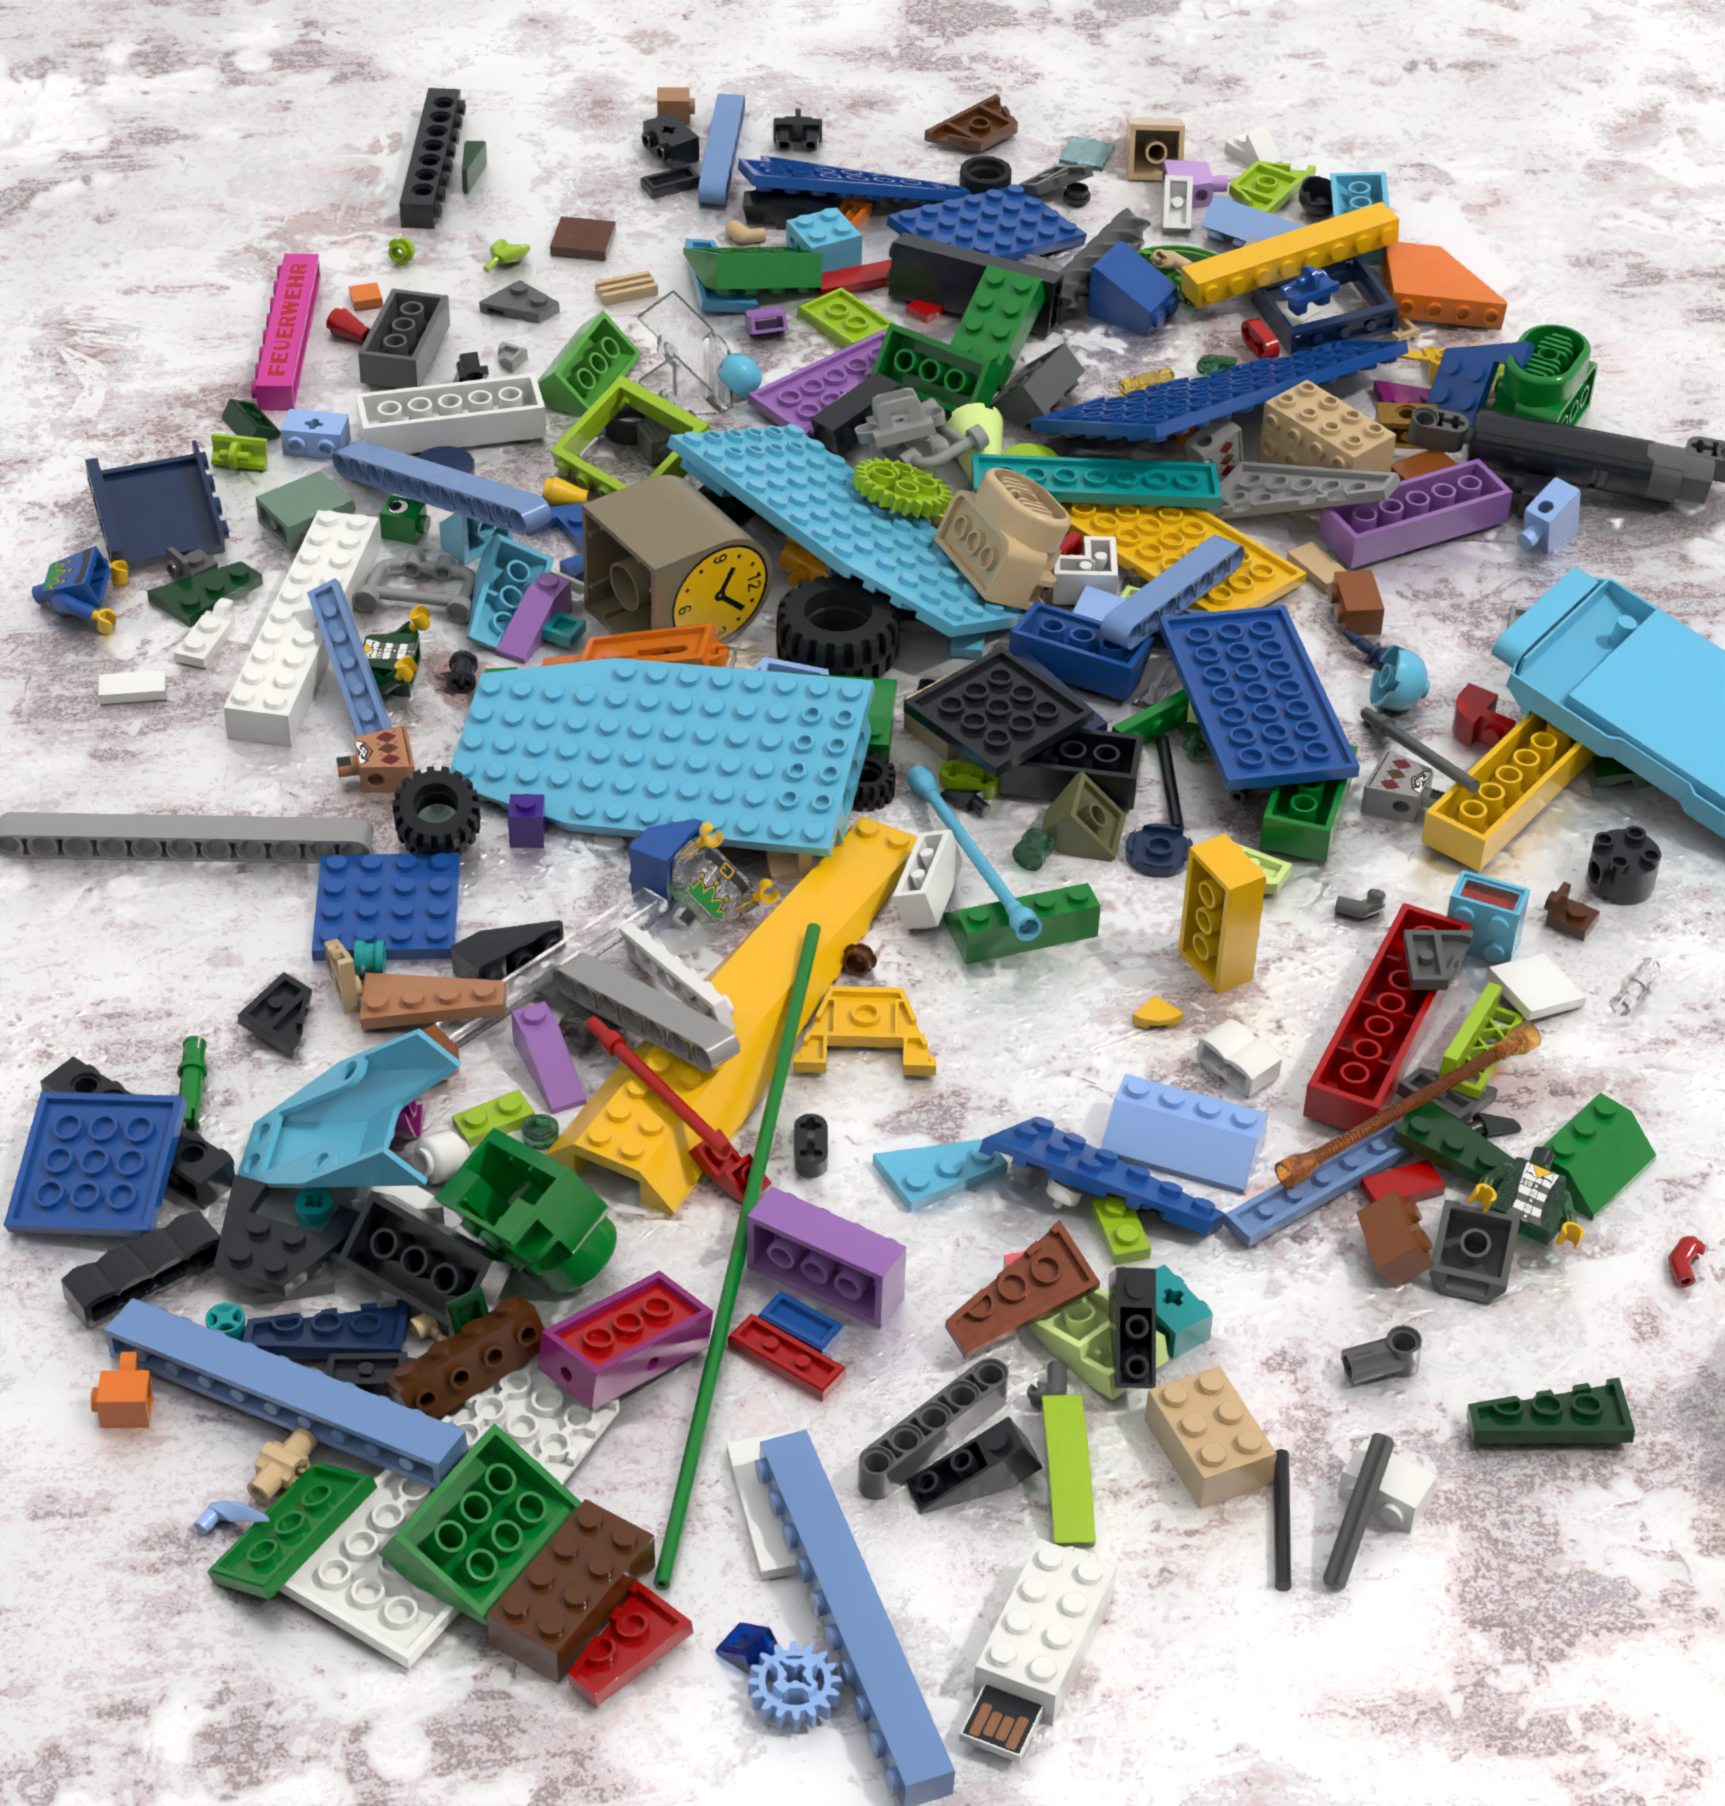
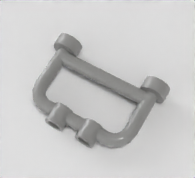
M933 398L922 402L926 408L939 406ZM944 423L939 427H935L936 433L955 444L934 456L922 457L915 447L908 449L903 442L893 449L882 448V452L885 458H888L891 462L899 460L901 463L912 464V468L928 470L944 465L971 448L978 452L989 446L990 442L987 433L979 424L965 431L966 435Z
M412 551L407 555L406 559L389 558L378 562L373 567L366 584L358 586L355 590L352 603L357 610L364 613L374 611L380 599L446 607L445 612L449 620L454 623L463 624L470 617L472 608L470 600L474 591L476 574L466 566L456 565L455 559L450 555H441L437 562H429L425 560L422 553ZM392 570L403 571L409 577H417L420 573L434 575L441 581H447L451 577L465 580L459 595L379 586L384 574Z

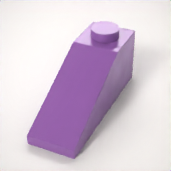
M542 572L527 588L496 649V655L525 664L546 641L542 637V628L558 611L568 615L572 612L571 580Z
M546 1001L511 1011L513 1043L551 1114L587 1104L560 1027Z

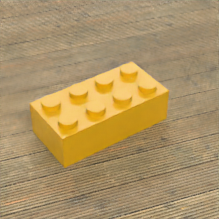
M1226 833L1189 847L1178 952L1217 994L1253 980L1257 943L1260 935L1261 913L1263 911L1264 890L1267 882L1263 869L1257 866L1244 853L1241 846L1236 845Z

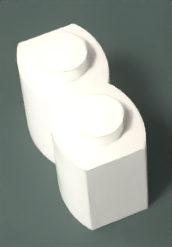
M1228 1019L1199 1038L1196 1055L1199 1061L1209 1071L1223 1077L1230 1087L1245 1097L1252 1096L1279 1077L1282 1058L1273 1046L1255 1039L1252 1031L1246 1025L1236 1020Z

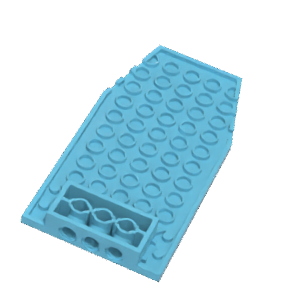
M787 424V426L748 427L743 430L727 429L726 431L717 432L707 430L704 433L685 432V434L670 435L667 447L682 457L680 467L720 497L735 496L839 574L848 579L852 578V575L864 581L862 587L872 593L879 591L891 596L889 603L898 608L917 611L915 618L948 637L1013 628L1028 611L986 601L933 539L938 529L931 525L929 519L920 515L919 518H916L911 513L904 516L897 511L891 512L887 506L879 507L880 503L869 502V497L861 496V491L854 489L855 485L851 483L854 469L845 464V459L827 451L824 448V444L820 441L806 436L804 430L799 426Z
M608 658L481 673L449 772L453 774L457 770L462 773L463 780L468 778L473 783V789L477 790L480 801L498 803L501 805V808L509 810L510 794L545 795V820L556 823L557 827L567 831L639 838L648 827L698 819L702 821V824L704 822L712 823L714 829L707 836H712L717 830L721 829L724 839L719 846L831 857L834 844H843L872 733L868 713L875 687L873 680L625 658Z

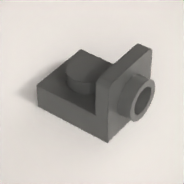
M174 547L166 549L168 560L166 562L167 572L171 578L178 581L218 568V563L200 548L184 556Z

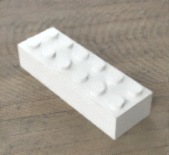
M535 373L355 394L361 439L408 455L424 452L427 449L438 446L471 448L477 445L503 444L509 441L534 440L546 437L545 406Z

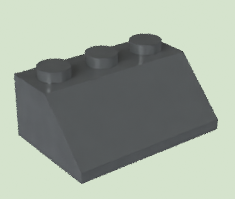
M1063 343L1026 364L993 398L989 409L993 410V407H995L1003 419L1025 426L1031 423L1030 419L1052 413L1050 408H1054L1066 399L1063 394L1069 393L1079 385L1077 379L1085 370L1067 345Z

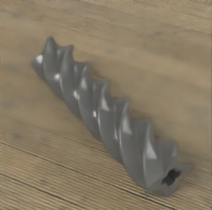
M1125 208L1084 249L1077 253L1071 262L1060 270V273H1064L1058 318L1061 323L1065 322V311L1067 309L1077 311L1080 309L1078 304L1080 296L1086 295L1089 297L1091 267L1118 241L1125 242L1130 247L1136 243L1144 245L1143 231L1151 225L1150 221L1136 217L1129 208Z

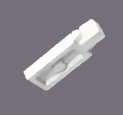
M221 597L214 604L213 612L206 611L175 650V662L206 669L233 632L232 625L235 616L232 605L233 600Z

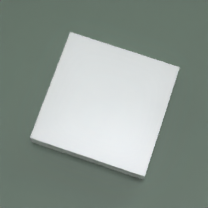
M1545 953L1491 966L1486 974V977L1492 983L1503 986L1501 993L1527 1021L1583 1007L1587 998Z

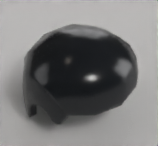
M1308 176L1305 178L1298 196L1302 208L1311 215L1319 217L1331 215L1333 207L1330 180L1320 176Z

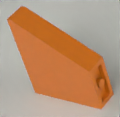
M1397 242L1383 247L1379 264L1382 284L1399 306V318L1502 329L1508 306L1507 301L1441 246Z

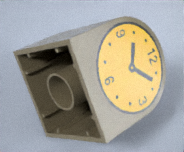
M674 475L655 476L582 504L584 606L612 634L714 623L719 642L726 644L740 635L762 610L769 596L773 581V566L770 555L761 544L685 479Z

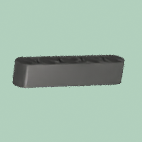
M993 1358L977 1362L865 1448L858 1460V1488L860 1493L872 1500L887 1498L907 1483V1479L922 1471L999 1411L1006 1404L1008 1367L1002 1361Z

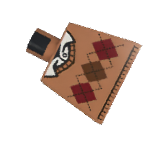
M406 725L357 736L354 739L355 755L336 758L338 777L359 775L361 791L364 793H394L397 787L402 788V781L406 777L413 778V772L415 771Z

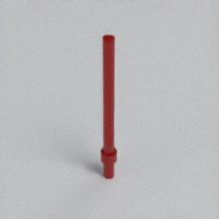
M592 1016L587 1020L586 1027L600 1040V1046L610 1056L618 1057L720 1157L729 1153L731 1146L626 1045V1039L616 1030H610L596 1016Z

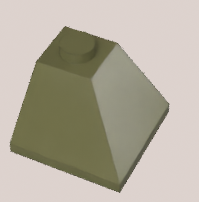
M1081 771L1046 810L1040 833L1047 842L1053 844L1062 854L1111 862L1116 859L1126 814Z

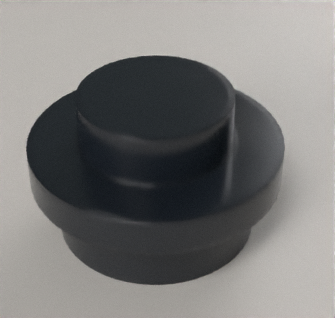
M1075 182L1067 185L1066 190L1063 192V199L1071 206L1080 207L1090 201L1091 193L1086 184Z

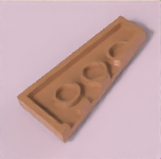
M365 972L359 1020L362 1030L502 1016L506 1014L507 988L505 981Z

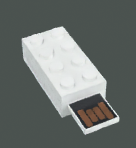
M1038 1538L975 1665L973 1696L977 1699L959 1733L960 1741L1020 1763L1039 1721L1051 1726L1054 1725L1114 1597L1117 1566L1096 1559L1093 1553H1089L1084 1549L1074 1548V1546L1065 1548Z

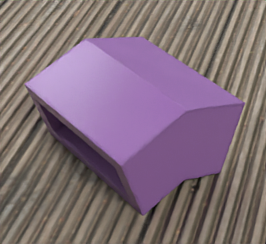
M780 306L746 310L745 327L749 336L788 330L786 312H782ZM774 317H776V319L762 320V321H755V322H754V320L767 319V318H774Z

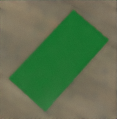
M314 1462L264 1513L269 1517V1522H255L207 1571L212 1582L270 1599L374 1492L377 1485L373 1477Z

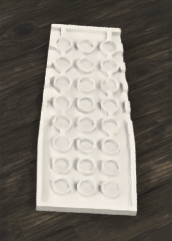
M537 1354L486 1387L480 1393L467 1399L465 1407L452 1418L446 1415L441 1420L445 1423H453L465 1430L468 1451L495 1423L563 1485L618 1414L619 1399L615 1398L593 1411L589 1410L538 1369L539 1355ZM385 1469L374 1479L377 1485L374 1492L278 1591L409 1669L461 1611L408 1582L378 1554L434 1490L432 1487Z

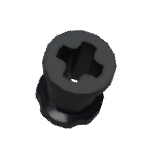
M457 651L449 659L451 672L447 676V685L455 693L466 694L474 690L476 686L474 673L478 668V659L471 652Z

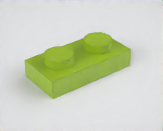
M518 1089L452 1116V1122L461 1138L471 1148L479 1145L493 1127L508 1134L536 1123L534 1110Z
M1118 1195L1092 1199L1091 1203L1092 1214L1113 1265L1150 1259L1151 1246L1135 1209L1125 1206L1126 1198Z

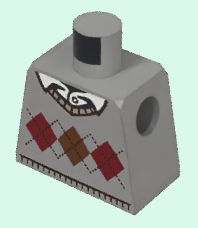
M1230 419L1212 420L1211 425L1203 427L1186 440V460L1183 462L1216 463L1219 482H1222L1240 461H1243L1242 428Z
M1386 749L1364 786L1360 812L1413 822L1416 821L1423 807L1430 808L1446 792L1431 788L1434 773L1431 768Z

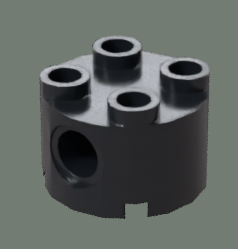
M1629 826L1626 829H1614L1597 833L1594 837L1585 879L1588 888L1604 901L1606 896L1613 898V904L1636 905L1646 901L1651 896L1652 890H1654L1662 856L1660 849L1650 837L1646 836V831L1639 826Z

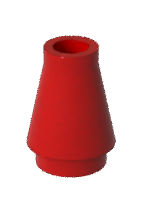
M346 308L333 309L326 321V327L330 329L331 334L358 341L361 344L364 343L370 331V328L365 326Z

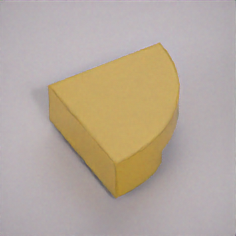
M1154 996L1133 1014L1132 1023L1149 1029L1150 1025H1167L1166 1028H1171L1182 1022L1183 1012Z

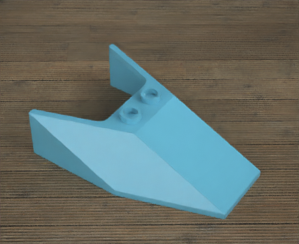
M418 1028L338 1062L254 1122L237 1175L267 1183L268 1188L426 1185L428 1179L393 1153L389 1146L394 1138V1129L401 1110L460 1067L461 1061Z

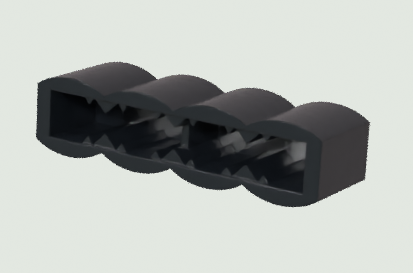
M192 1211L180 1215L165 1228L155 1229L142 1234L131 1245L109 1250L97 1262L84 1264L72 1269L61 1279L64 1298L87 1327L100 1325L116 1316L132 1298L145 1302L156 1292L165 1291L179 1285L191 1274H198L214 1267L220 1235L200 1211Z

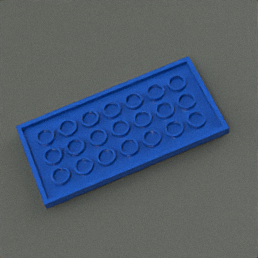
M1285 605L1159 617L1158 628L1227 791L1359 777L1360 765Z

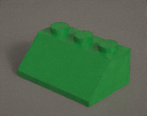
M1599 1093L1542 1146L1554 1152L1550 1166L1539 1160H1535L1534 1165L1561 1176L1549 1193L1551 1196H1557L1558 1200L1593 1221L1656 1160L1657 1155L1632 1111L1604 1094ZM1562 1177H1563L1564 1179L1562 1180V1182H1561V1184H1560L1559 1193H1557L1556 1196H1555L1554 1193L1558 1192L1557 1188H1558V1185H1559V1183H1560V1181H1561V1179H1562Z

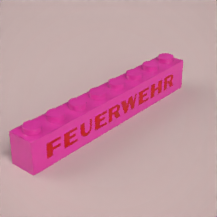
M284 253L282 265L277 266V281H274L273 285L274 297L270 298V313H267L266 316L267 330H263V346L259 347V363L255 365L256 380H252L251 384L252 398H257L260 410L288 411L289 409H295L321 281L319 254Z

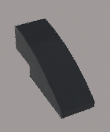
M772 189L771 192L752 190L744 191L743 210L747 225L775 221L777 230L786 229V220L797 218L800 215L820 212L826 208H832L831 201L802 192L790 194L780 189Z

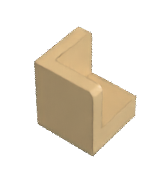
M766 851L771 880L804 878L812 870V855Z

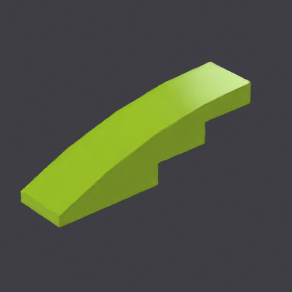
M1082 1395L1042 1396L1045 1470L1048 1477L1049 1511H1051L1053 1543L1062 1547L1095 1546L1093 1494Z

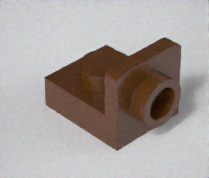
M1564 881L1557 892L1552 890L1546 899L1544 910H1547L1548 914L1545 925L1584 941L1598 922L1600 911L1569 899L1571 884Z

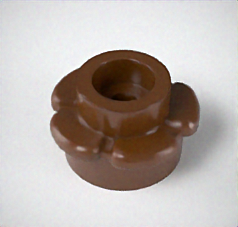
M851 943L844 950L843 965L852 975L863 976L868 971L870 972L877 964V957L868 945L863 943L855 945Z

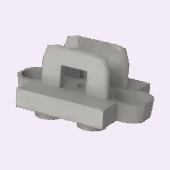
M903 388L873 397V416L865 417L866 423L857 426L854 430L860 444L875 443L877 449H893L902 442L910 440L921 442L927 440L930 435L936 434L935 427L945 423V411L940 406L926 408L925 404L921 403L913 388Z

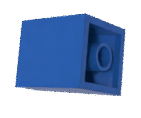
M1118 241L1091 267L1088 316L1149 337L1157 328L1163 325L1170 315L1175 314L1179 305V299L1177 298L1178 286L1125 242Z

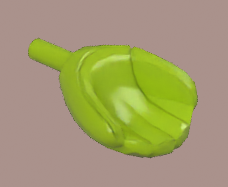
M499 239L490 247L492 259L483 269L488 273L497 263L503 265L516 263L526 256L531 247L527 244H509L506 240Z

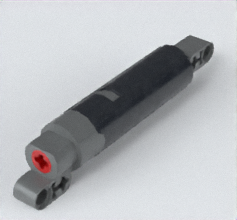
M1424 406L1418 407L1413 411L1407 431L1408 441L1412 445L1421 448L1455 453L1459 452L1463 445L1466 444L1468 445L1466 461L1479 458L1490 470L1525 476V473L1557 477L1573 486L1640 499L1645 498L1674 504L1675 500L1679 499L1705 504L1712 482L1725 483V441L1701 436L1691 437L1684 448L1484 408L1476 412L1472 427H1470L1469 420L1461 413Z

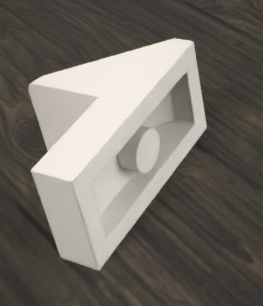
M1262 126L1248 134H1239L1225 142V151L1250 166L1255 161L1282 163L1280 153L1266 126Z
M1165 175L1162 232H1191L1193 176Z

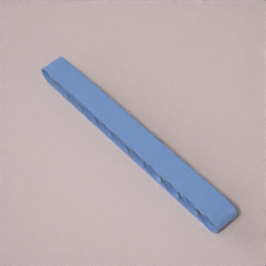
M357 440L332 454V462L335 469L345 478L520 535H525L552 519L550 506L540 495L363 440Z

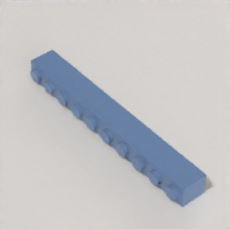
M132 1298L104 1328L110 1356L120 1360L121 1352H137V1366H140L142 1370H149L152 1374L292 1431L302 1427L310 1431L316 1440L434 1489L468 1452L465 1430L453 1423L437 1420L427 1416L418 1409L407 1408L392 1402L385 1396H377L362 1390L353 1383L342 1382L327 1376L318 1369H310L292 1362L285 1356H277L264 1351L252 1343H244L229 1337L220 1330L209 1329L194 1323L187 1317H179L164 1311L155 1304H147Z
M807 1429L761 1441L759 1459L754 1461L757 1478L760 1484L766 1483L769 1488V1505L775 1517L780 1516L784 1524L782 1525V1535L788 1550L794 1548L798 1556L796 1558V1568L802 1583L808 1582L811 1588L810 1601L816 1617L822 1616L826 1624L824 1634L827 1645L831 1652L837 1650L840 1657L839 1671L842 1681L846 1687L852 1686L856 1695L854 1697L856 1714L860 1722L866 1721L871 1731L869 1733L871 1750L875 1758L882 1757L886 1767L884 1769V1778L890 1794H897L902 1806H917L952 1795L955 1778L954 1767Z

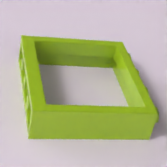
M620 375L550 449V452L555 460L554 466L562 471L563 476H572L581 486L586 489L592 488L596 490L602 497L628 486L577 456L626 404L678 434H685V432L704 433L707 430H711L709 424ZM673 451L648 478L660 475H674L684 478L688 472L680 467L682 457Z

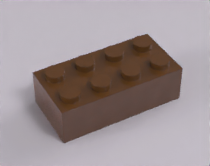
M585 1499L488 1612L489 1645L551 1680L560 1683L593 1637L598 1636L610 1622L609 1616L615 1607H622L630 1596L629 1588L635 1580L642 1583L655 1567L654 1535Z

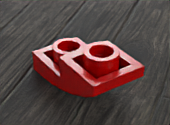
M719 1128L716 1132L731 1146L727 1155L720 1157L704 1141L700 1142L688 1153L717 1185L742 1203L753 1157L747 1154L741 1158ZM764 1175L761 1191L771 1184L766 1175Z

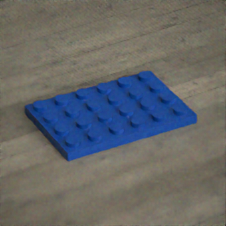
M1011 184L1008 187L997 190L990 189L980 194H969L954 200L948 199L933 205L927 204L912 210H902L899 213L888 215L886 224L900 236L903 233H908L1013 261L1025 259L1026 254L1038 256L1085 244L1087 233L1079 229L1075 223L1068 221L1058 211L1051 209L1042 203L1039 198L1032 196L1024 191L1022 186Z

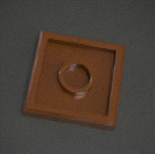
M561 216L550 245V255L605 261L616 232V221Z

